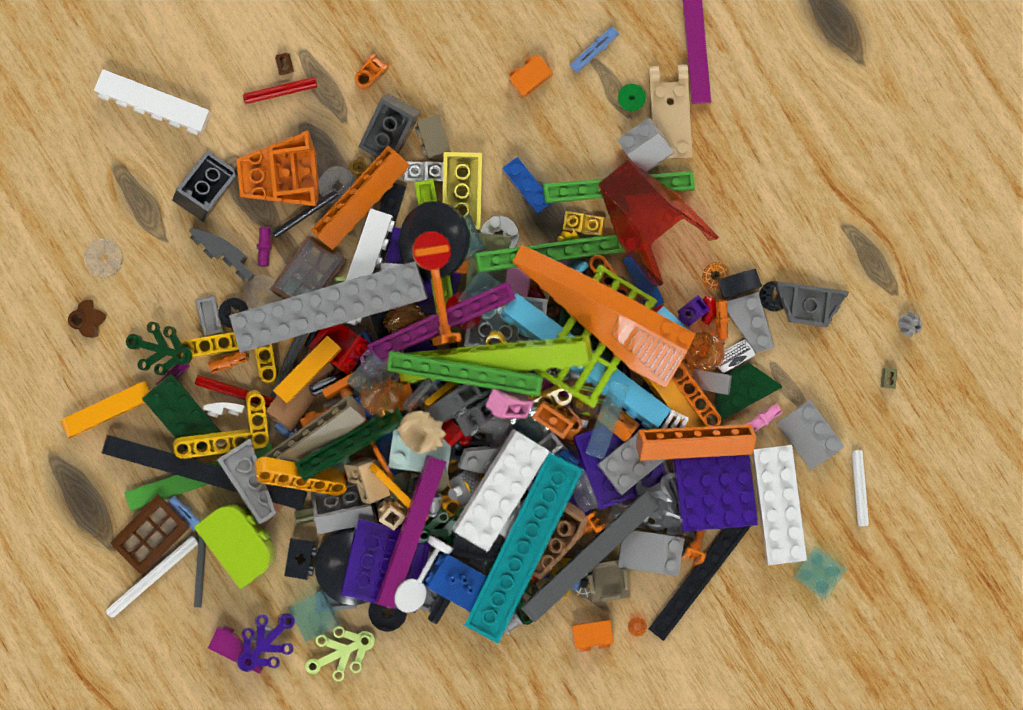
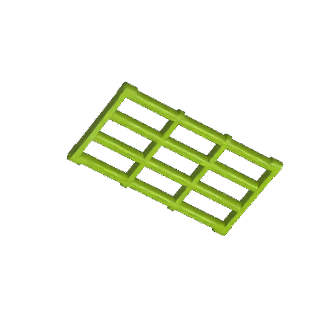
M602 265L597 267L593 277L594 280L600 282L602 277L606 275L614 280L610 288L617 291L619 286L622 285L630 290L627 297L634 300L638 295L646 300L645 307L649 309L654 308L657 303L655 298L610 272ZM571 315L561 332H558L557 338H567L576 322ZM585 329L581 336L590 337L591 333ZM600 342L594 353L592 352L593 358L590 364L583 369L573 388L563 383L572 366L561 369L556 378L546 371H538L536 369L535 372L585 402V404L595 408L600 394L613 372H616L621 359H618L615 355L610 363L602 359L600 356L606 345ZM598 362L607 369L590 398H587L580 394L579 391Z

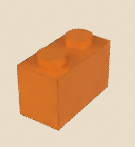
M539 54L536 57H529L524 62L525 66L521 69L517 67L509 74L511 76L509 77L510 84L523 99L553 76L552 70Z
M610 619L572 625L575 649H579L580 652L590 651L592 646H598L599 649L609 648L610 644L614 643Z

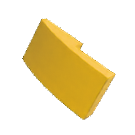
M566 211L563 230L592 236H603L606 218Z

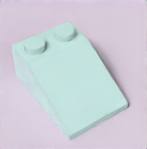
M398 429L393 431L388 468L422 472L428 455L446 461L444 470L448 473L451 446L443 440V446H437V450L421 454L411 451L409 447H406L405 442H402L400 437V431H397Z

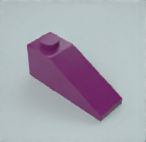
M226 625L223 628L218 627L208 649L237 663L239 655L243 653L242 640L237 634L233 633L234 629ZM247 658L245 660V665L248 666L250 664V660ZM255 666L252 671L260 674L263 668Z

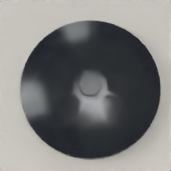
M433 201L420 204L407 215L400 230L399 248L405 264L414 262L412 247L415 240L423 233L429 231L438 232L448 240L451 247V255L448 262L439 269L440 279L448 277L459 269L467 256L470 244L468 225L462 214L447 203ZM419 266L422 277L432 279L431 271Z
M346 528L331 534L321 544L315 558L314 568L319 586L331 599L345 605L368 603L340 596L355 528Z

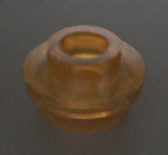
M634 617L628 623V630L633 636H642L647 630V623L641 617ZM636 623L641 624V629L638 631L634 629Z

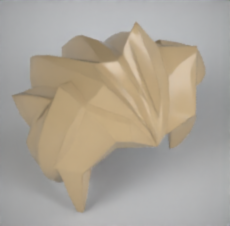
M414 411L407 414L402 419L397 430L400 431V437L402 442H405L406 447H409L411 451L421 454L437 450V446H443V437L446 435L441 429L443 422L435 421L434 418H431L429 412L423 413V411Z

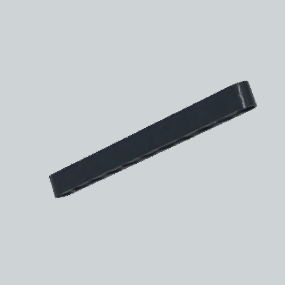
M106 435L102 454L237 492L222 467L191 458H179L174 453ZM266 484L273 503L303 510L308 492Z

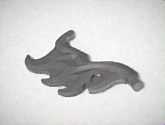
M675 472L665 474L659 483L651 487L642 486L641 480L637 482L636 493L638 496L647 490L660 504L648 516L655 523H648L647 525L656 531L667 528L665 534L669 536L688 535L691 538V542H693L696 531L682 532L680 513L676 509L677 500L669 486V481L675 477Z

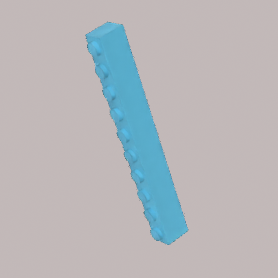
M517 293L515 294L517 300L508 303L500 313L504 322L509 325L513 324L518 328V332L521 335L529 336L534 341L557 339L558 332H561L563 327ZM569 333L567 337H574V336ZM597 362L585 383H591L596 387L607 368ZM572 366L569 371H575L581 375L585 367L577 368ZM618 369L616 372H613L601 393L610 397V401L614 405L622 406L626 409V413L630 417L639 419L642 422L641 424L648 430L659 428L671 411L669 407Z

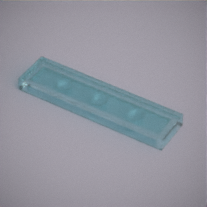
M613 380L610 381L585 454L604 460L629 390L628 385Z

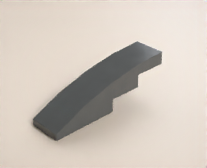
M489 396L472 405L456 419L465 436L472 434L479 426L486 424L495 416L486 407Z

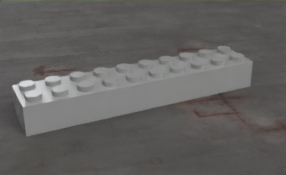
M414 261L232 314L229 317L241 353L427 299L428 295L419 265Z

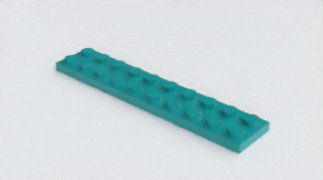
M551 452L548 453L464 626L497 644L500 643L584 469Z

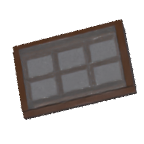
M308 235L273 283L270 290L280 298L287 299L328 287L347 259L319 240Z
M157 494L110 543L143 576L190 526Z

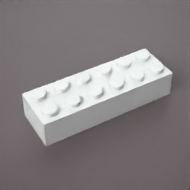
M513 429L452 528L454 532L488 552L549 451Z
M792 445L754 449L752 459L766 565L807 561Z

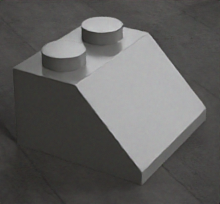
M647 118L618 139L627 156L643 175L674 154L673 149L662 132L650 118Z

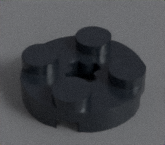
M370 603L368 615L372 624L378 630L391 632L398 629L405 622L407 612L391 608L393 615H389V618H386L385 614L382 613L383 609H387L386 606Z

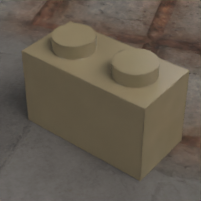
M439 114L417 121L418 126L415 127L418 138L422 137L424 144L421 145L424 156L428 155L429 160L444 156V152H451Z

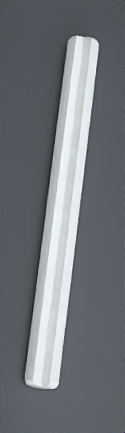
M193 536L188 538L106 609V613L111 618L115 617L198 545L196 538Z

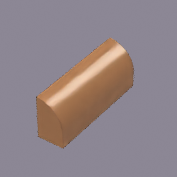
M328 363L288 405L277 395L266 410V415L292 432L318 396L310 394L309 386L332 376L336 371L335 368Z

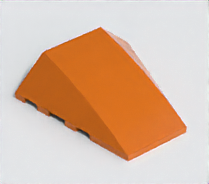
M308 130L277 144H272L265 149L236 159L240 197L317 206L320 191L317 158Z

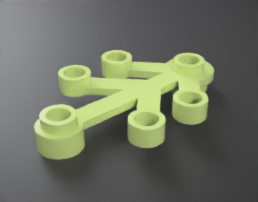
M342 626L334 628L333 634L336 638L345 637L355 641L349 645L328 639L325 635H319L316 638L318 646H327L337 651L318 660L315 658L308 660L305 664L306 671L309 674H316L322 666L341 657L337 670L333 673V679L340 682L345 677L344 671L350 653L358 649L355 661L350 665V670L353 673L360 672L366 650H370L375 643L372 633L362 631L356 634L345 630ZM336 629H342L343 634L341 636H338L336 634ZM320 637L325 638L324 644L318 642ZM363 637L368 638V644H362L361 640ZM311 663L316 664L315 670L309 668ZM355 663L360 666L357 671L353 669V664ZM336 672L342 673L341 679L335 677Z

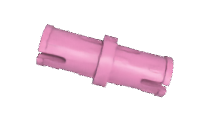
M775 403L763 413H758L757 417L747 424H752L753 430L756 432L763 426H768L770 421L782 414V411Z

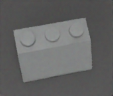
M811 400L802 404L777 423L810 470L845 447Z
M346 484V492L342 495H330L311 491L313 514L318 534L356 527L357 519L375 523L373 504L362 502L357 484Z

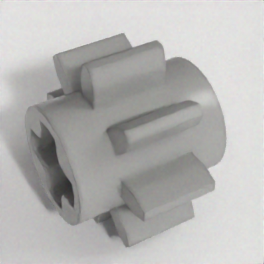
M908 312L907 316L902 315L900 317L898 327L903 335L912 337L913 333L918 334L921 331L922 321L917 314Z

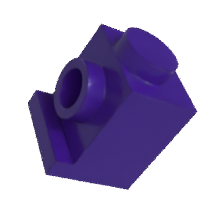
M697 295L677 311L679 314L678 319L684 325L690 326L710 309L701 297Z

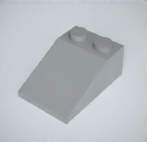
M633 530L621 542L617 567L679 576L684 538Z

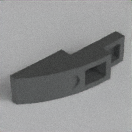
M193 228L189 230L192 234L190 238L197 245L201 243L206 248L203 251L211 259L215 257L218 260L224 255L225 257L222 260L229 267L233 265L237 269L235 273L243 281L247 279L250 282L255 277L242 263L247 257L231 243L203 230Z
M464 384L423 413L429 412L431 418H434L435 421H442V424L464 412L468 407L489 396L493 388Z

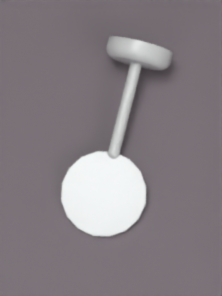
M431 535L429 536L428 543L435 547L418 580H406L397 588L395 593L397 608L402 612L409 613L416 611L422 606L426 598V588L422 583L439 550L449 554L452 552L453 547Z

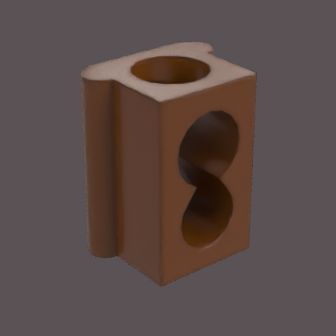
M286 52L276 55L275 59L279 75L293 73L294 69L290 53ZM282 58H286L285 63L288 65L286 70L282 69Z

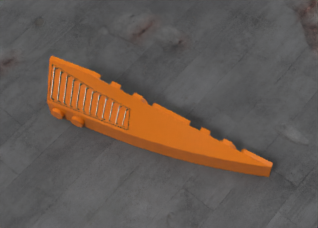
M523 245L520 246L512 262L530 279H533L544 292L546 291L552 296L553 300L563 306L587 331L595 335L599 339L598 341L606 345L630 370L663 388L667 387L696 335L695 333L558 261Z

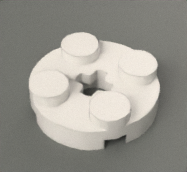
M495 216L484 223L481 232L494 234V232L501 230L503 235L512 236L511 248H515L519 235L518 228L512 220L503 216Z

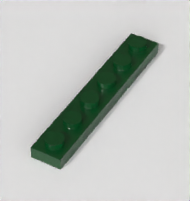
M397 405L296 462L295 465L304 481L310 479L399 428L403 416Z

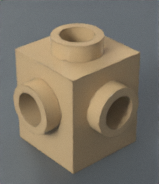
M389 496L386 501L380 503L378 506V518L383 525L395 530L404 522L406 517L405 505L399 499H393Z

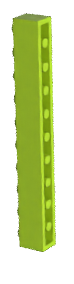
M589 336L407 353L522 373L534 369L546 371L556 367L557 369H566L569 366L582 368L590 364L593 358ZM399 373L401 382L415 383L425 379L426 381L436 380Z

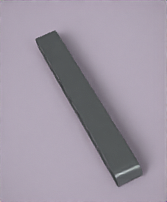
M647 490L641 493L522 605L521 609L533 622L541 618L658 508L660 504Z

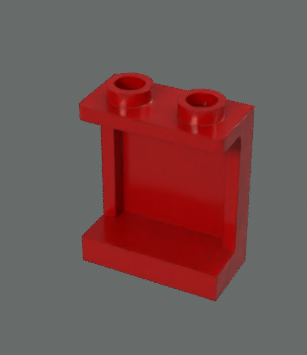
M343 324L320 329L308 348L313 350L328 336L341 348V351L330 363L349 375L360 357L366 352L367 345L370 343Z

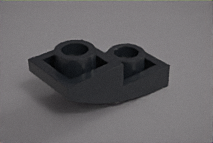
M756 268L717 280L723 299L762 287Z

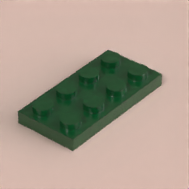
M172 373L142 397V400L176 439L221 432ZM201 441L196 447L202 449L207 443ZM181 444V445L185 448V450H186V449H187V445Z

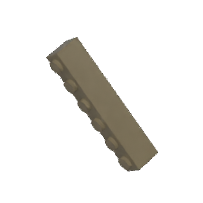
M348 395L263 457L298 462L347 434L356 426H360L366 420L364 407Z

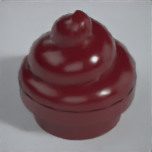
M538 287L529 289L527 297L546 299L544 293Z

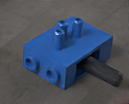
M441 552V554L435 557L434 566L425 575L423 583L427 588L441 595L428 616V620L434 624H438L451 601L471 612L488 577L455 557Z

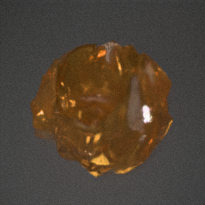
M414 302L390 309L385 314L386 317L383 323L389 334H392L425 319V315Z
M703 330L696 332L682 361L687 364L689 370L695 368L701 371L705 369L715 370L724 360L725 343L721 342L720 336L716 332H706Z
M390 377L385 382L375 383L369 390H366L364 384H362L360 403L371 415L376 414L378 417L383 418L386 411L394 413L395 407H398V397L405 391V388Z

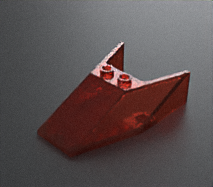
M628 160L598 183L618 242L653 286H661L664 283L651 245L681 219L686 220L698 228L708 241L719 238L675 191Z

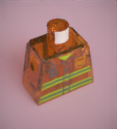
M584 384L579 393L590 398L595 386ZM600 394L595 408L590 407L573 396L572 411L579 415L583 424L582 428L588 429L590 419H597L596 416L601 412L608 398L606 394Z

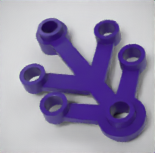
M281 614L278 618V625L266 637L265 626L268 624V617L266 615H258L255 618L257 625L256 647L252 651L251 640L254 638L255 632L251 628H246L242 631L243 653L237 659V666L241 671H252L255 666L279 667L280 660L278 657H269L268 659L257 658L262 652H276L284 655H289L293 652V645L290 643L270 645L285 629H290L294 626L295 619L291 614ZM261 617L264 618L263 624H260L259 619ZM286 618L290 619L289 625L285 623ZM247 631H250L251 636L249 638L246 637ZM286 645L289 646L288 652H285L284 650ZM247 658L250 660V664L248 666L245 665V660ZM272 659L276 660V664L274 666L271 665Z

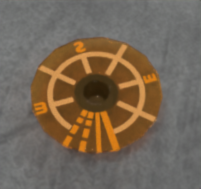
M713 262L706 266L702 274L705 286L710 289H719L717 280L729 276L728 268L721 262Z

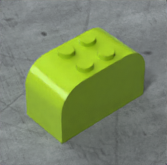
M227 504L194 526L195 530L240 590L268 570L275 562L276 548L270 539L272 537L266 528L263 529L253 514L241 504Z

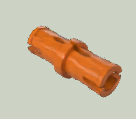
M716 300V317L714 318L717 332L716 339H728V322L730 321L727 308L728 300Z
M238 351L230 355L225 354L220 359L208 362L211 373L214 374L226 368L231 369L233 368L232 366L248 361L246 352L240 353Z

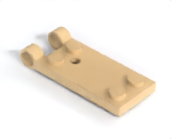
M677 65L678 82L660 83L659 66L649 67L652 120L656 123L674 151V154L665 160L693 157L688 65ZM668 98H672L674 100V103L672 105L667 104L666 101Z

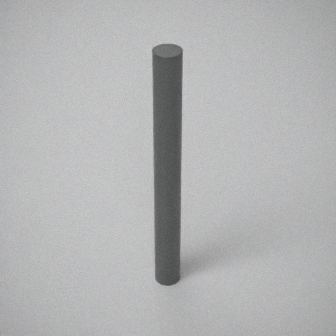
M200 535L198 536L194 607L197 608L202 607L206 543Z

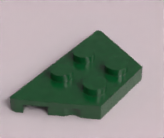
M748 362L728 373V375H732L730 393L728 395L715 393L716 411L719 413L722 421L781 389L782 385Z

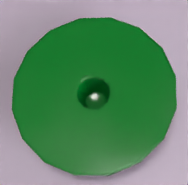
M631 83L620 89L618 102L624 110L630 112L638 111L645 104V91L639 85Z

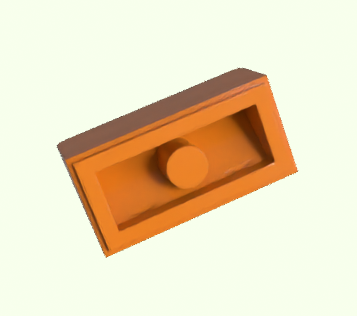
M542 399L532 415L533 419L563 439L575 424L572 418L544 399Z
M611 401L596 416L597 420L624 442L630 438L640 425Z

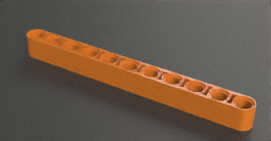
M596 255L591 258L589 269L594 276L596 269L592 263L595 260L601 261L603 267L617 275L603 256ZM604 275V276L602 277L600 283H602V284H604V285L610 287L611 285H607V284L604 282V277L606 276V275ZM622 285L619 286L617 292L622 291L628 296L629 290ZM680 363L678 369L682 371V377L678 379L672 377L671 379L705 427L711 426L707 423V416L713 415L716 418V424L712 426H719L721 422L719 413L684 365ZM684 385H692L694 388L693 393H685ZM696 400L704 401L705 408L703 410L696 408Z

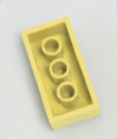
M444 152L442 202L453 206L462 214L468 225L469 232H481L482 153Z

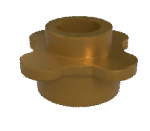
M362 156L357 157V160L348 164V169L352 170L356 179L369 167L364 162Z

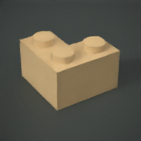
M363 456L343 465L349 483L357 484L362 502L370 504L390 496V493L385 484L369 469L372 464H376L384 471L379 459Z

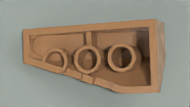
M568 502L533 574L539 579H543L580 539L588 522L584 511L571 502Z

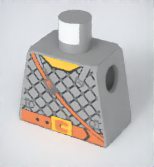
M462 469L449 481L451 489L448 491L450 499H457L462 506L467 505L483 479L484 474Z

